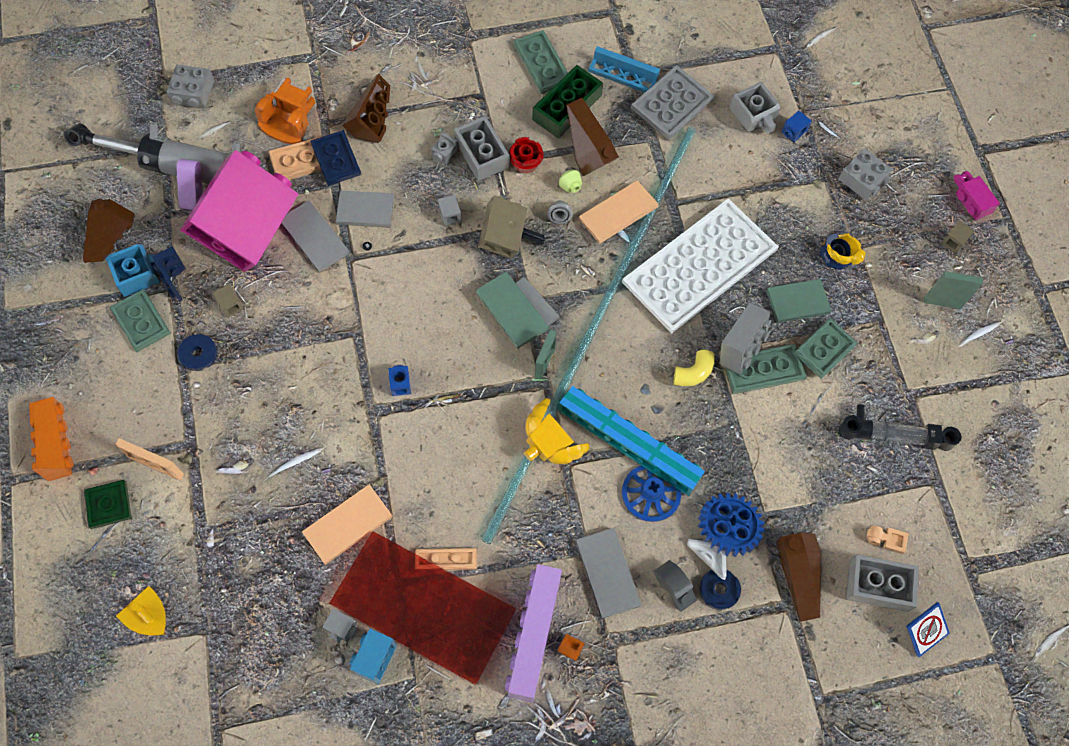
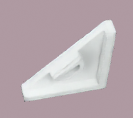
M688 539L687 546L721 579L725 580V550L722 549L720 553H717V546L712 549L710 548L711 541L705 542Z

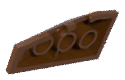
M377 74L342 125L355 138L375 143L381 142L386 132L385 118L388 116L386 105L389 103L391 87L380 74Z
M583 98L566 105L569 126L571 127L573 137L572 144H574L575 161L582 175L585 176L619 158L611 140Z
M111 199L92 200L88 210L83 262L104 261L114 249V243L117 240H121L124 237V231L130 230L135 214Z
M796 533L782 536L776 542V546L799 622L820 618L821 551L816 535L813 533Z

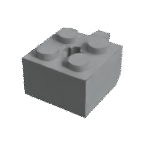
M762 81L734 94L729 107L748 133L759 127L767 134L773 132L776 127L773 120L777 119L780 111L779 102Z

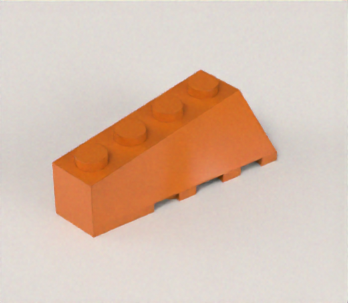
M54 397L29 403L30 424L34 428V431L30 432L35 445L34 448H31V455L36 459V462L32 463V470L47 481L72 475L71 468L74 467V463L68 451L71 445L69 439L66 438L68 427L66 421L63 420V414L65 413L63 404Z

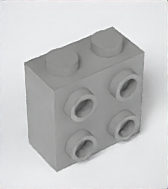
M176 64L166 93L171 103L176 105L182 104L205 108L214 78L210 69Z
M864 149L843 169L839 180L863 199L867 200L871 195L874 197L879 192L881 185L885 186L890 181L891 177L889 175L893 169Z

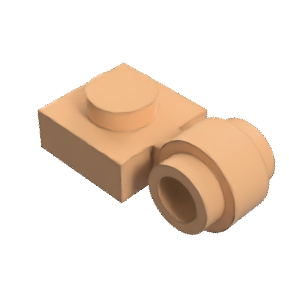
M870 526L866 538L868 543L873 545H880L884 541L883 549L904 554L906 553L909 533L892 528H887L885 533L883 528L879 526Z

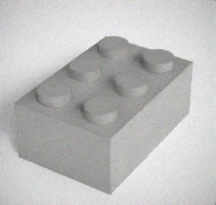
M486 116L454 129L455 139L458 140V148L478 181L510 168V155Z
M751 303L747 305L721 343V366L738 374H741L744 368L747 369L750 366L752 356L758 354L761 343L766 342L769 337L770 311Z
M856 554L849 560L846 600L909 612L917 607L919 566Z

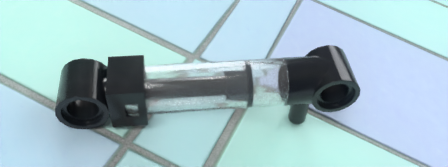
M863 404L857 405V416L850 415L846 417L838 429L841 437L847 440L862 438L922 445L923 449L936 450L939 448L943 451L953 449L962 439L960 431L952 426L942 430V425L935 424L918 426L865 419V406ZM848 425H851L854 430L849 429Z

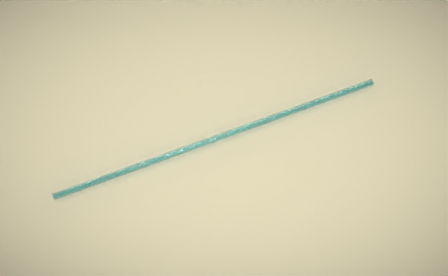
M688 127L653 197L657 201L658 207L696 132L693 127ZM658 208L643 217L547 408L543 420L549 413L554 418L559 408V403L565 396ZM525 455L482 538V541L487 544H491L532 462Z

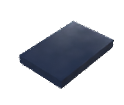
M344 130L310 141L328 186L362 175Z

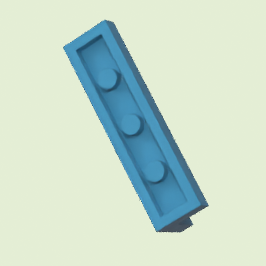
M598 46L594 51V59L588 69V72L642 92H646L657 82L660 71L659 68ZM597 63L603 65L604 69L599 70L594 67ZM617 70L620 74L613 75L610 71ZM633 76L635 80L629 81L626 77ZM647 81L650 82L651 85L648 88L646 86H643L641 82Z

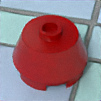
M521 137L515 140V143L508 152L510 162L521 173L533 172L540 165L544 157L540 143L529 140V137Z

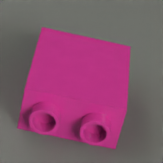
M234 150L223 161L180 231L243 272H246L257 265L297 198L298 193L290 188L292 184L285 176L279 173L271 175L261 168V162L254 154L248 151L238 152Z

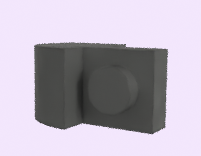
M668 560L653 571L660 586L670 594L677 610L682 612L697 601L692 591V588H694L681 568L671 560Z

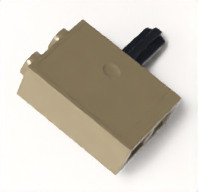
M494 195L487 204L478 247L512 259L519 252L521 238L538 245H543L545 237L542 234L523 228L527 213L526 207L521 206L519 203L505 200L501 196Z

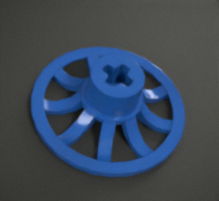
M643 466L633 469L625 478L622 486V498L627 509L635 517L648 522L662 521L673 515L680 504L681 491L673 486L665 487L663 484L664 480L653 477L652 472L647 470L648 479H641L636 473L645 470L646 468ZM632 477L642 485L638 488L627 487ZM676 491V501L670 500L664 492ZM627 492L641 493V495L630 503ZM645 499L647 502L644 512L641 514L633 507ZM660 500L672 506L665 514L661 508ZM652 502L655 504L659 516H648Z

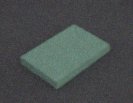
M944 271L924 297V303L961 309L983 284V278Z
M821 279L769 287L767 289L776 323L831 313Z
M144 289L110 306L112 313L136 352L171 334Z
M829 318L793 354L822 379L858 343Z

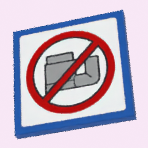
M936 602L906 626L918 657H921L950 634L939 602Z

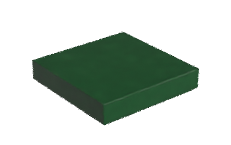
M120 480L84 489L88 528L95 529L132 519L127 481Z

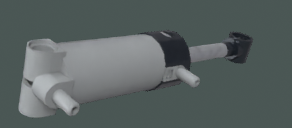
M155 122L150 123V134H146L141 139L140 144L91 133L81 123L75 124L64 132V139L71 146L88 145L90 143L136 154L140 168L161 174L177 176V163L181 158L199 161L201 164L202 182L207 184L211 182L223 161L231 154L158 136L157 123ZM239 142L232 143V152L234 150L240 152Z

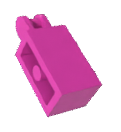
M963 171L961 175L957 174L954 176V181L959 187L956 195L975 221L993 213L999 206V201L980 176L973 178L969 171Z

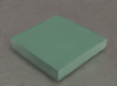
M551 329L535 363V377L538 379L543 378L556 348L557 333Z

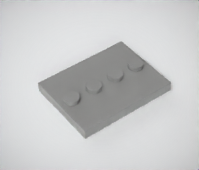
M676 65L631 105V109L667 140H670L711 103L715 96Z

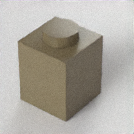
M959 221L941 244L957 254L974 233V230Z
M229 284L219 287L212 293L227 318L244 309Z

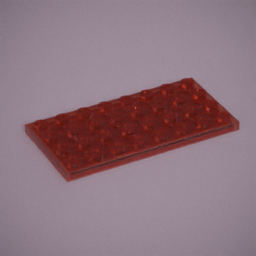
M374 531L370 534L329 602L331 606L376 631L393 638L394 641L475 686L516 612V608Z

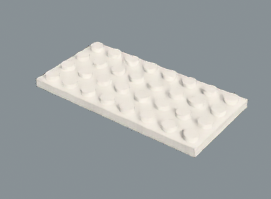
M727 199L624 277L622 283L672 334L776 252L779 246L730 199Z

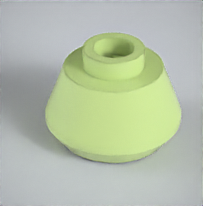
M569 170L559 179V186L568 193H576L581 188V175L577 170Z

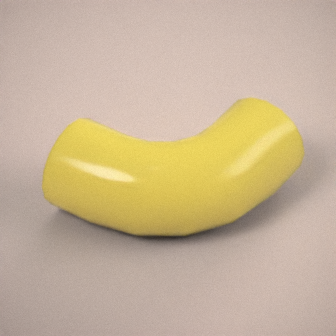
M699 350L696 352L695 364L692 367L676 366L673 385L695 386L704 382L712 372L715 353L709 350Z

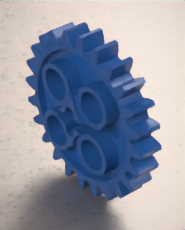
M720 493L717 499L713 496L710 502L706 501L700 511L701 514L698 520L701 522L698 527L704 528L700 534L707 535L705 542H712L711 549L715 546L718 547L717 553H720L723 549L726 556L730 552H732L734 557L737 556L738 552L744 556L746 551L751 553L763 538L762 534L765 529L761 527L764 521L759 520L762 514H756L755 512L758 507L751 508L752 501L745 503L744 496L739 500L736 493L733 498L730 497L729 493H726L725 497ZM717 529H721L724 533L718 532ZM737 533L741 534L743 538H740Z

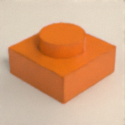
M566 634L557 651L577 661L585 643Z

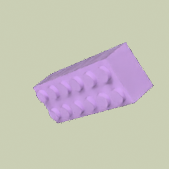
M537 564L536 570L532 569L529 586L532 587V590H527L524 605L527 607V611H522L520 627L523 629L522 633H517L515 648L518 651L517 654H512L510 669L513 670L512 676H507L505 691H508V697L531 703L534 701L562 569Z

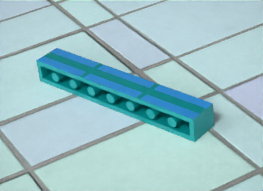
M572 386L559 403L558 411L687 496H690L701 480L705 471L698 464L691 463L681 453L674 452L664 442L657 441L647 431L637 428L630 420L623 419L616 411L603 406L599 400L592 399L582 389Z

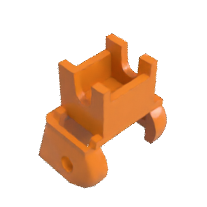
M287 77L276 93L267 94L256 104L255 113L259 128L269 137L283 143L296 144L302 142L309 125L306 115L315 104L314 97L311 96L308 99L312 93L311 87H307L304 91L291 85V80ZM274 98L277 102V105L275 107H273L272 100Z

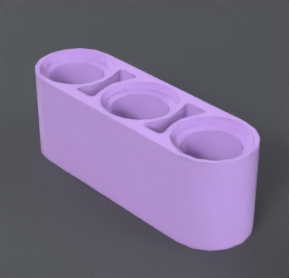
M182 158L178 160L177 184L179 207L181 209L193 210L202 196L201 164L199 161Z

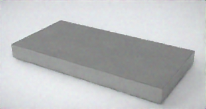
M309 200L287 213L281 223L319 273L350 254L347 247Z
M615 528L576 539L601 619L641 607L642 605Z

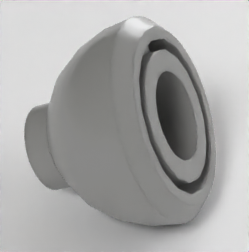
M558 200L550 205L547 215L551 222L565 224L571 220L573 212L568 203Z

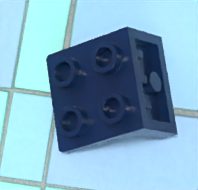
M172 246L152 257L156 263L153 267L172 298L176 296L180 302L183 299L170 278L181 274L186 268Z

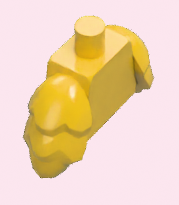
M544 398L539 404L534 406L532 413L527 417L525 430L529 438L526 441L530 447L524 452V455L529 461H533L539 456L543 461L549 460L551 463L559 465L568 464L572 460L581 458L590 449L589 443L571 446L574 441L550 413L543 420L551 400Z

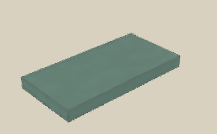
M544 30L513 40V45L540 94L549 92L568 73Z
M507 272L476 289L478 297L517 349L549 330V326Z
M796 344L759 351L756 356H752L750 366L747 369L744 368L741 374L725 368L732 394L806 380L807 376L802 362L793 354L797 349Z

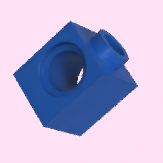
M798 110L785 122L781 132L786 138L796 142L808 131L812 120Z
M395 365L392 368H388L392 396L411 394L408 366ZM398 377L404 378L401 382L395 381Z

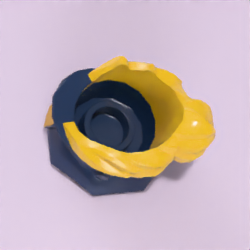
M835 233L829 235L822 243L819 255L828 267L842 270L851 264L855 265L863 262L866 253L861 249V243L856 238L850 236L849 233L841 235Z

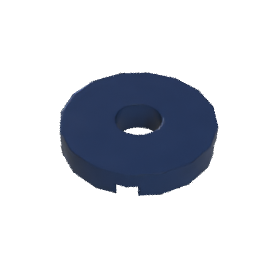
M202 334L191 335L184 339L179 345L177 352L179 361L190 371H202L204 368L210 367L216 360L218 353L213 340ZM195 350H202L201 355L193 356Z
M726 569L725 580L721 579L713 570H710L700 581L699 592L706 605L712 609L726 610L734 606L739 600L741 586L738 578ZM722 584L726 590L725 594H718L715 591V585Z

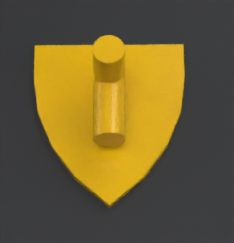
M150 586L116 615L126 627L139 634L156 636L164 635L165 609L161 599Z

